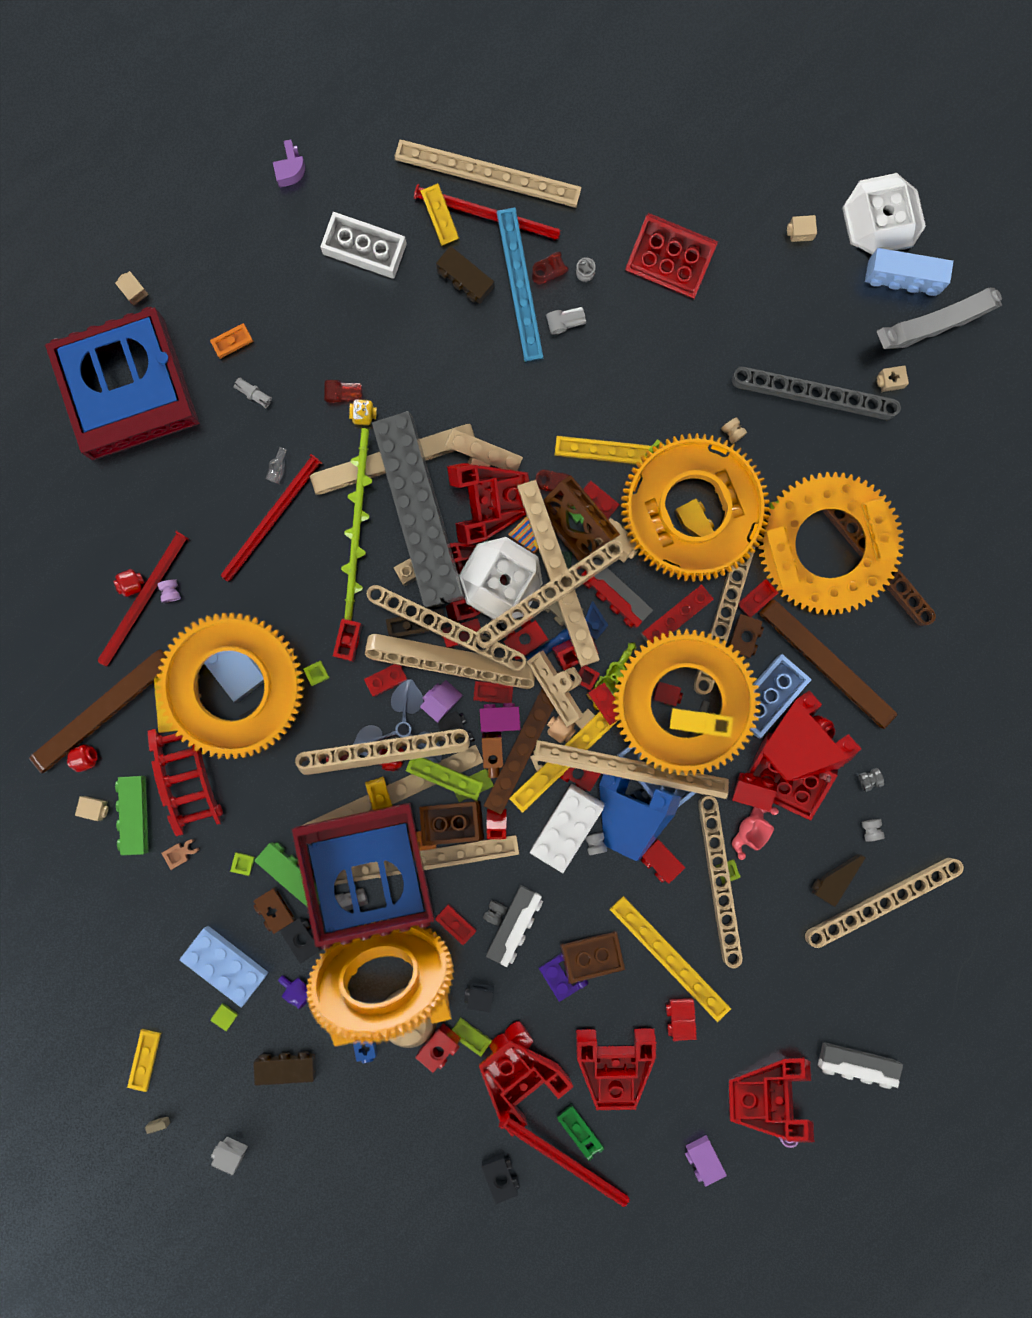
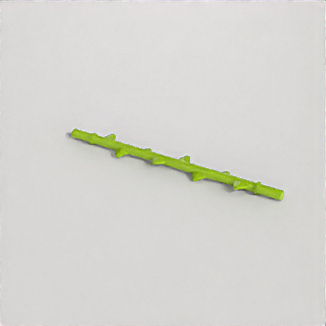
M361 428L360 447H358L360 449L359 456L351 459V463L358 467L356 491L348 494V499L355 503L353 528L344 532V535L351 539L350 562L341 566V570L348 574L344 618L346 620H352L353 603L355 602L354 594L363 589L355 581L357 559L366 555V551L359 547L361 522L369 519V515L362 510L364 486L372 483V479L365 475L367 450H369V429Z

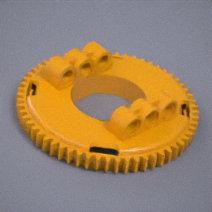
M689 433L687 439L682 434L679 441L674 436L672 443L669 439H666L665 446L660 442V449L653 446L652 450L654 453H651L649 450L646 452L648 458L641 456L643 463L637 461L636 466L638 469L633 467L631 470L635 475H628V478L632 481L625 482L629 489H623L627 496H622L621 499L626 501V503H622L621 507L626 508V510L622 511L621 515H627L626 518L622 519V522H628L624 530L630 529V532L626 535L627 537H633L630 540V544L636 542L637 545L634 547V550L640 548L641 551L638 555L645 554L646 556L643 561L645 562L650 559V567L655 563L657 565L656 571L663 568L662 574L670 571V577L676 573L678 580L681 575H684L685 581H687L689 576H691L693 582L696 576L699 577L700 581L703 580V576L710 580L711 574L716 579L718 578V572L722 576L725 575V569L731 573V566L737 569L739 567L737 562L743 565L745 563L743 557L746 559L750 558L748 551L754 553L755 549L752 546L758 547L760 544L756 540L761 541L763 539L759 533L764 534L766 532L762 526L768 525L763 520L769 518V515L764 514V512L770 510L769 507H765L770 500H764V497L768 496L769 493H763L762 491L767 485L761 486L760 484L764 481V478L758 479L761 471L754 472L757 465L750 466L752 459L746 461L747 453L742 456L739 454L741 448L734 451L735 444L728 447V440L721 444V437L715 442L713 441V435L707 440L706 434L703 435L702 439H699V434L697 433L695 438L692 439ZM712 445L711 449L717 450L725 455L727 452H729V455L727 457H722L716 453L710 452L708 446ZM642 476L643 479L639 485L638 491L636 494H633V491L636 490L638 482ZM698 478L714 485L715 492L718 493L722 504L723 511L725 510V516L720 527L713 533L701 537H692L674 528L665 507V500L669 490L682 480ZM753 523H758V524H755V525H754L753 531H752V533H751V535H750V538H749V539H751V541L748 542V541H747V536H748V534H749V532H750V529H751L752 524H753ZM662 560H667V561H669V562H671V563L677 564V565L680 566V568H679L678 566L672 565V564H670V563H668V562H665V561H662Z

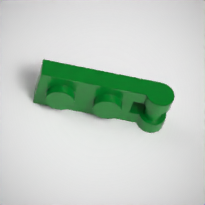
M572 1104L556 1116L589 1161L594 1158V1154L605 1149ZM592 1142L593 1146L588 1149L586 1145Z

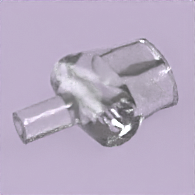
M280 447L276 458L269 462V469L265 479L280 483L285 472V465L282 461L286 454V449Z

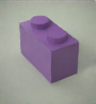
M445 680L441 685L437 683L422 698L424 702L420 707L438 722L463 695Z
M707 1135L686 1145L688 1152L685 1155L690 1164H695L697 1170L694 1173L699 1182L703 1181L705 1186H708L727 1176Z

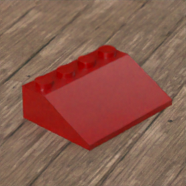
M648 213L625 270L695 298L718 241Z
M768 732L758 749L748 773L753 774L755 777L769 778L776 782L777 792L773 803L811 821L838 776V769L786 782L761 753L772 736Z

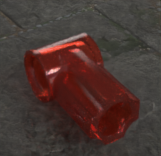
M326 380L324 383V401L336 403L341 402V400L354 401L362 399L361 383H342L338 380Z

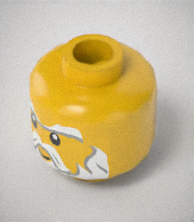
M354 400L353 404H350L349 419H352L354 424L370 425L372 419H376L377 408L373 407V403L370 400Z

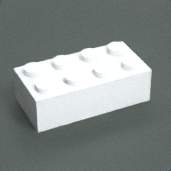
M333 212L320 247L323 255L394 279L407 243L405 236Z
M571 783L532 846L530 853L564 873L602 812L605 803Z

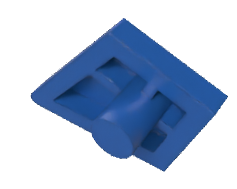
M591 602L585 620L591 636L597 640L608 624L595 603Z

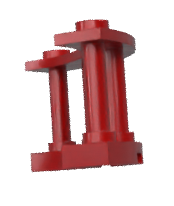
M156 729L148 731L149 751H154L155 761H151L163 807L167 806L170 812L167 818L175 836L183 835V826L186 823L213 816L216 824H221L220 816L223 815L221 805H217L201 748L195 751L194 744L190 749L164 755L162 750L164 744L182 740L183 735L176 736L175 733L162 737L158 735ZM194 755L197 766L196 770L171 777L166 774L165 765L168 762ZM200 777L203 791L178 798L173 797L170 789L172 784ZM206 798L210 809L185 816L180 815L177 809L178 805Z

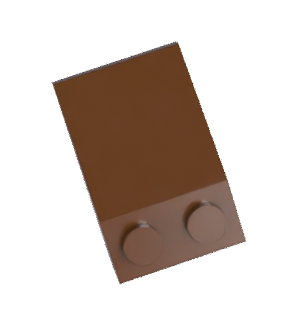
M481 801L419 807L423 846L484 840Z

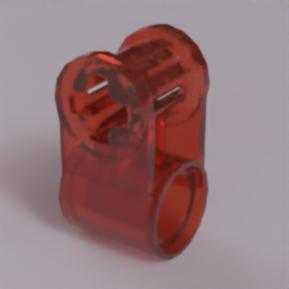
M556 252L533 265L531 276L534 282L542 284L565 274L569 270L561 258V252ZM543 270L545 274L538 275L536 271Z
M541 470L537 473L535 480L539 489L552 492L562 480L570 475ZM542 476H546V480H548L545 482V484H543L542 480L539 479L542 478Z

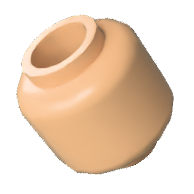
M560 715L557 718L553 716L547 724L549 727L548 735L559 743L568 742L576 731L574 729L575 723L566 727Z

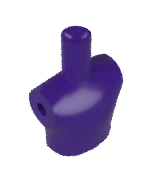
M282 975L278 979V982L286 988L282 998L298 1009L303 1008L308 1002L306 994L308 992L307 985L300 978L295 979L291 983Z

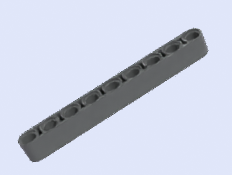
M739 367L732 376V384L737 388L879 419L890 420L901 410L900 403L895 399L748 367ZM737 374H743L746 380L740 381L737 378ZM756 378L763 379L764 385H758ZM774 382H780L783 389H777ZM793 386L800 387L801 393L794 392ZM812 390H817L820 397H814L811 393ZM830 394L837 395L838 401H833L830 398ZM849 398H854L857 405H851ZM868 402H872L875 405V409H870ZM886 406H891L894 413H889L886 410Z

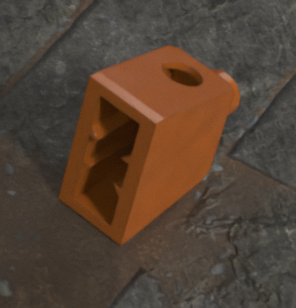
M483 732V767L488 768L489 778H497L500 774L499 768L503 767L501 732ZM495 755L496 758L491 759L490 756Z

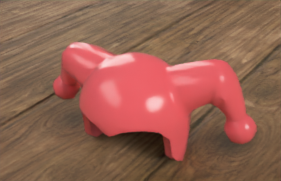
M754 807L751 815L742 821L738 834L732 840V846L738 853L740 860L746 858V854L742 852V845L747 844L758 851L768 842L773 834L774 827L764 819V813L770 812L772 815H777L779 812L778 808L772 807L771 811Z

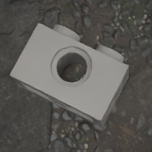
M226 1137L223 1142L220 1141L218 1146L215 1147L211 1158L214 1159L211 1166L233 1175L240 1165L248 1146Z

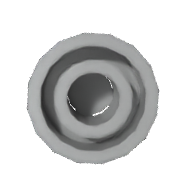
M587 257L578 261L576 275L579 280L587 282L593 279L596 268L595 262Z
M881 819L862 822V826L866 830L864 835L865 841H876L885 838L884 832L880 829L882 826Z
M603 832L589 834L585 837L589 845V855L607 852V847L603 842Z

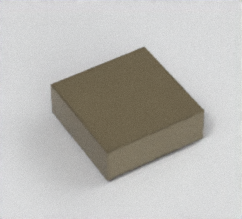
M169 1117L150 1121L145 1127L147 1134L166 1129L170 1124Z

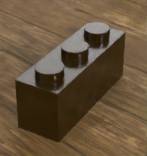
M452 246L436 262L438 274L444 279L446 277L452 281V285L459 291L462 289L466 292V296L472 302L477 301L481 304L495 287L494 281Z
M443 609L433 610V612L445 617ZM425 616L424 623L426 625L433 624L434 616ZM403 617L386 619L388 635L390 637L404 638L432 632ZM446 623L442 625L441 629L447 628Z
M307 1051L299 1052L298 1055L290 1056V1053H280L276 1057H271V1054H262L254 1061L255 1086L314 1082L316 1078L315 1054H310Z

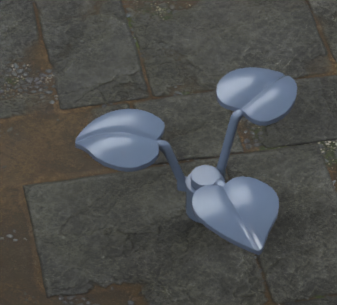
M409 679L403 682L392 694L391 706L393 710L397 712L403 711L402 722L396 725L395 731L382 736V731L379 727L368 725L359 731L353 745L382 741L396 734L399 737L413 736L411 734V726L406 722V712L414 714L421 709L420 706L423 704L422 693L413 680ZM421 732L419 735L429 734V732ZM421 743L417 746V748L424 749L426 747V744ZM362 752L360 755L367 756L368 752ZM442 755L424 758L440 763Z

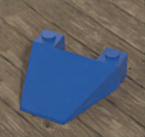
M603 774L599 787L600 800L605 803L601 812L604 844L606 847L628 858L639 861L675 816L682 797L666 789H656L649 805L625 794L630 779Z

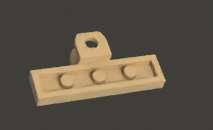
M453 428L445 444L448 448L470 456L468 464L488 467L493 465L501 469L518 471L523 458Z
M544 651L537 653L527 661L529 667L566 727L584 717L569 693L582 681L576 669L572 667L557 673ZM571 674L575 677L574 681L570 678Z

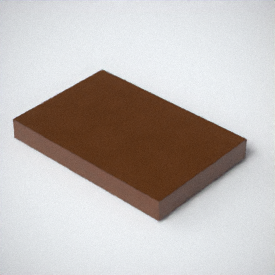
M616 931L560 945L569 984L625 970Z

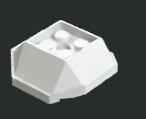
M897 173L859 181L842 208L850 244L860 247L872 255L877 248L894 251L912 248L926 226L917 189ZM883 210H887L890 216H886Z
M507 537L477 544L459 575L466 603L493 620L539 590L542 585L538 556ZM502 575H505L507 578L505 585H502L500 582ZM514 612L512 614L514 619L523 617L521 612Z

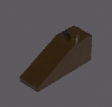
M857 854L814 882L812 893L836 907L866 857Z

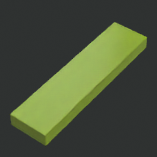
M426 758L411 759L406 768V772L477 801L484 785L483 782Z

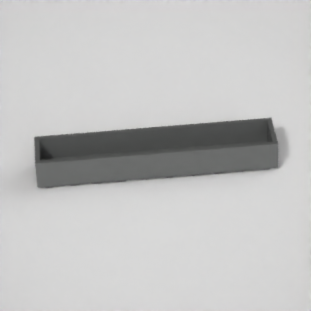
M406 411L372 422L424 607L432 609L445 605L444 600L447 603H452L465 599L412 414Z

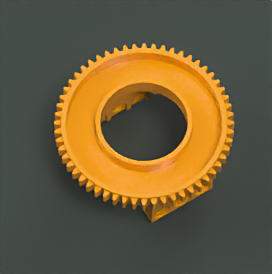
M826 472L824 478L821 473H818L817 479L813 475H810V481L805 477L802 478L803 484L795 481L796 488L789 485L790 492L783 490L784 497L777 496L779 503H771L774 509L768 511L771 514L766 519L768 525L763 526L766 528V532L762 534L764 537L760 542H763L764 545L759 546L758 549L764 550L763 553L759 554V557H765L766 559L761 564H767V567L763 569L764 572L770 571L767 579H774L771 585L778 584L776 590H783L782 597L787 594L789 595L788 602L795 599L794 606L801 603V609L808 606L809 612L815 608L816 614H819L821 609H823L824 615H827L828 610H831L832 615H835L836 609L839 610L840 614H843L844 608L851 612V606L858 610V603L866 606V599L873 602L871 596L874 595L878 598L879 594L877 591H885L882 585H890L887 579L895 578L891 572H898L894 565L901 564L897 557L903 556V554L898 552V550L904 548V546L899 545V542L904 541V538L898 537L899 534L903 533V530H897L901 522H895L899 515H892L896 509H889V505L892 502H884L886 495L880 497V489L874 492V484L867 487V480L861 484L860 477L854 481L852 474L847 479L845 478V473L838 477L837 472H834L833 476L830 477L829 472ZM825 509H836L850 514L858 521L865 536V551L859 564L849 573L836 578L819 577L809 572L802 565L796 553V535L801 524L810 515Z
M222 613L221 619L218 614H214L213 619L210 616H206V622L203 619H198L199 625L192 622V629L185 627L186 634L179 632L180 639L173 638L175 645L169 644L168 647L171 651H164L167 658H161L160 660L164 663V666H158V669L163 672L157 674L161 681L156 682V685L161 686V689L157 690L156 693L162 694L157 701L163 702L159 708L166 710L162 714V716L169 717L166 723H173L170 729L178 730L176 736L183 735L182 742L189 740L188 746L191 747L195 744V751L202 748V754L210 751V757L217 753L218 758H222L223 754H225L226 759H229L232 754L234 759H237L240 753L242 758H245L247 752L250 756H253L254 749L257 753L262 752L261 746L265 750L268 749V743L274 745V738L280 740L282 738L280 733H287L285 727L290 728L292 726L289 720H296L292 714H298L299 710L296 708L302 704L298 699L303 698L299 691L303 690L304 687L299 686V683L303 682L304 679L298 678V675L303 672L297 670V667L301 664L294 662L298 658V656H294V648L288 649L287 647L290 643L282 642L285 637L284 635L277 637L278 630L271 632L272 625L265 628V621L258 624V618H254L251 621L250 615H246L243 619L241 613L238 614L237 618L234 613H230L228 618L226 613ZM222 651L243 653L258 665L263 674L265 683L263 699L258 708L244 719H220L207 711L200 701L201 694H199L198 685L200 675L198 673L202 665L216 653Z
M688 629L685 630L684 635L681 634L680 630H677L676 636L673 635L672 631H669L668 638L664 633L661 634V640L655 636L654 643H651L649 640L647 641V648L643 645L640 646L641 653L636 650L634 651L637 656L636 658L629 656L631 664L624 663L627 670L620 671L624 677H618L617 679L621 684L615 685L620 692H616L614 695L619 697V699L613 701L619 707L613 710L620 713L615 719L621 720L617 727L624 728L620 734H627L624 742L631 741L629 748L636 747L634 754L636 755L641 752V760L647 757L646 764L649 765L653 761V768L656 769L661 765L662 772L667 767L669 774L676 769L677 775H680L681 770H683L685 776H687L689 770H691L693 776H695L698 769L701 774H704V768L712 772V765L719 769V762L726 765V758L731 761L733 760L732 753L739 755L737 748H745L742 742L749 743L746 736H753L749 729L757 727L752 721L759 720V718L754 716V713L760 712L759 709L755 708L756 705L760 704L759 701L755 700L760 694L754 693V690L759 688V686L752 685L757 679L750 678L753 670H746L750 664H742L745 657L738 658L739 651L732 652L733 645L726 648V640L720 644L719 637L717 636L712 640L711 633L705 638L704 631L699 636H697L696 630H693L692 635H689ZM682 667L699 669L708 674L720 690L722 699L720 715L733 717L731 737L703 733L696 737L682 738L671 735L663 730L656 722L651 710V695L659 679L669 671Z
M416 925L412 926L411 930L399 932V929L391 931L392 934L386 936L374 934L368 940L361 941L360 938L352 940V943L341 945V942L333 944V947L324 949L325 954L320 953L321 959L315 960L317 965L312 966L313 972L309 973L311 978L307 980L309 985H307L308 992L306 994L314 1018H316L317 1023H320L322 1028L326 1029L327 1033H330L335 1046L352 1042L356 1043L357 1041H360L361 1044H364V1042L372 1044L375 1041L380 1043L383 1040L388 1042L389 1039L394 1038L395 1040L400 1035L405 1036L407 1032L412 1033L413 1029L420 1028V1024L427 1023L426 1020L428 1018L431 1019L432 1024L451 1019L448 993L450 992L449 987L452 986L453 964L445 942L441 940L440 936L437 937L436 932L432 933L431 928L426 930V927L419 928ZM393 956L401 958L413 966V977L407 988L389 1001L379 1004H364L355 1001L350 996L347 985L351 976L357 973V969L370 960Z

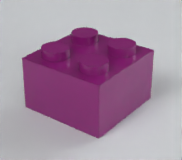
M505 703L501 708H496L495 704L484 705V708L480 709L481 732L520 730L519 707H515V703Z

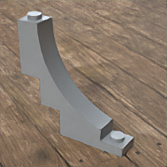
M987 288L933 313L900 322L892 327L881 328L877 331V334L884 349L908 347L926 337H934L952 327L962 326L1002 306V297L995 288Z

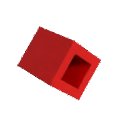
M586 665L582 666L578 672L582 679L579 686L591 691L600 673Z
M657 682L652 701L676 707L677 703H681L683 693L680 692V687Z
M487 809V839H506V809L503 810L501 815Z

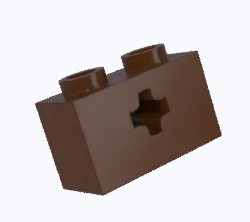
M277 887L254 900L255 905L253 906L258 915L262 914L265 919L264 925L269 932L272 931L273 934L296 920ZM271 908L277 909L275 914H270Z

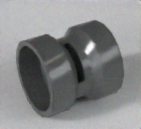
M878 768L872 769L870 773L863 772L858 774L860 784L865 792L872 790L874 786L877 788L884 786V779Z
M491 900L489 910L485 912L483 919L496 926H500L502 916L506 914L508 908Z

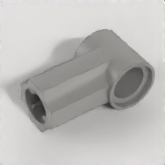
M582 307L563 312L562 310H556L546 314L551 334H559L568 328L586 324L585 313Z
M364 888L357 889L359 907L369 904ZM350 892L335 895L337 902L343 909L348 912L353 909Z

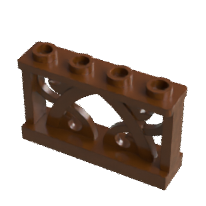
M571 475L562 480L543 500L554 532L579 562L620 535ZM561 491L564 494L563 499L556 497ZM551 502H557V503H559V504L561 505V507H560V506H554V507H552L550 503H551ZM568 511L583 516L585 532L570 528ZM600 537L604 542L598 546L596 538ZM589 540H590L591 543H592V551H591V552L587 549V548L589 547V545H590Z

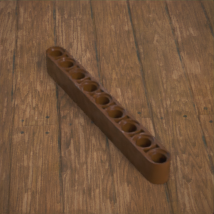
M836 509L822 510L862 558L865 548L859 545V540H865V536L858 521L844 511H841L843 516L842 519H839L834 515ZM848 524L854 526V533H849L847 531ZM899 569L898 572L892 571L891 573L895 578H888L887 580L890 585L884 584V586L916 624L920 626L932 624L936 618L934 610ZM898 582L903 584V592L897 591L896 585ZM910 597L916 600L915 607L909 605ZM922 612L928 614L927 622L921 619Z
M771 599L759 612L760 616L879 727L885 730L898 716L881 697L776 600Z
M161 649L154 652L29 757V760L42 774L52 768L71 749L77 747L154 682V678H158L157 674L163 672L158 669V666H164V663L160 661L161 658H167Z

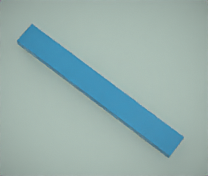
M516 208L498 210L497 217L524 361L543 359Z

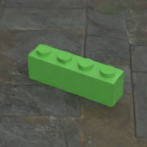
M146 776L118 777V781L115 784L119 800L116 801V810L119 812L117 831H120V839L117 841L118 851H120V855L148 853Z
M278 842L269 843L254 861L307 906L298 859L293 855L288 856L284 852L285 848ZM313 877V879H314V884H315V888H316V893H317V898H318V903H319V905H320V900H319V895H318V891H317L316 881H315V878Z

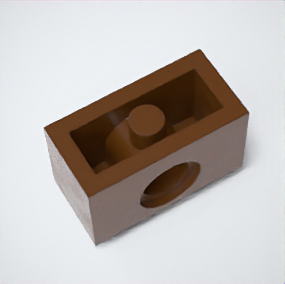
M742 614L738 615L728 647L733 645L732 652L738 650V656H744L747 659L751 658V655L754 656L758 647L755 644L757 637H761L764 629L761 626L763 621ZM743 632H747L750 634L751 638L749 642H744L742 640L741 636Z

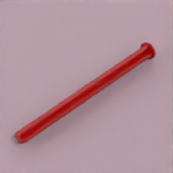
M417 184L415 189V200L417 198L423 199L421 190L424 188H421L420 184ZM443 194L447 207L498 222L497 210ZM517 217L520 229L558 239L560 236V229Z
M312 454L309 455L310 459L222 572L221 577L228 582L231 581L309 479L310 475L313 474L319 464H323Z
M175 531V537L98 658V662L101 665H109L157 588L158 583L162 580L183 544L189 538Z
M505 1114L499 1123L500 1129L508 1130L622 1207L627 1206L630 1199L626 1194L512 1120L509 1114Z

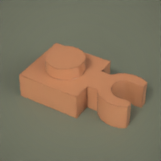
M194 839L186 841L184 847L178 843L162 852L171 870L188 861L187 854H195L199 851V848L194 850L189 848L190 843H193Z

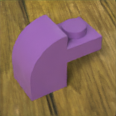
M292 140L284 141L287 159L273 162L279 187L297 183L305 173L303 156L299 157L298 148L293 146Z

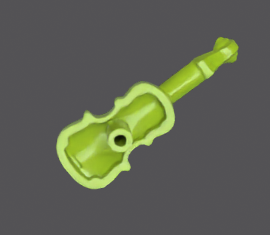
M634 642L628 643V648L624 651L618 662H612L609 665L604 677L599 676L594 689L605 683L615 697L614 693L619 691L615 685L620 682L617 678L624 677L620 671L626 670L624 663L628 661L632 651L636 649Z

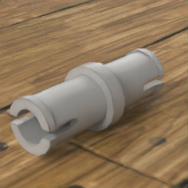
M242 378L236 380L234 388L245 394L249 400L256 401L264 408L270 405L271 402L269 401H272V398L261 392L257 386L250 385Z

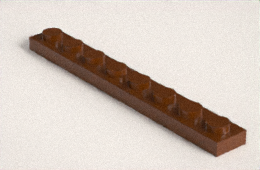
M543 688L484 804V807L500 815L554 708Z

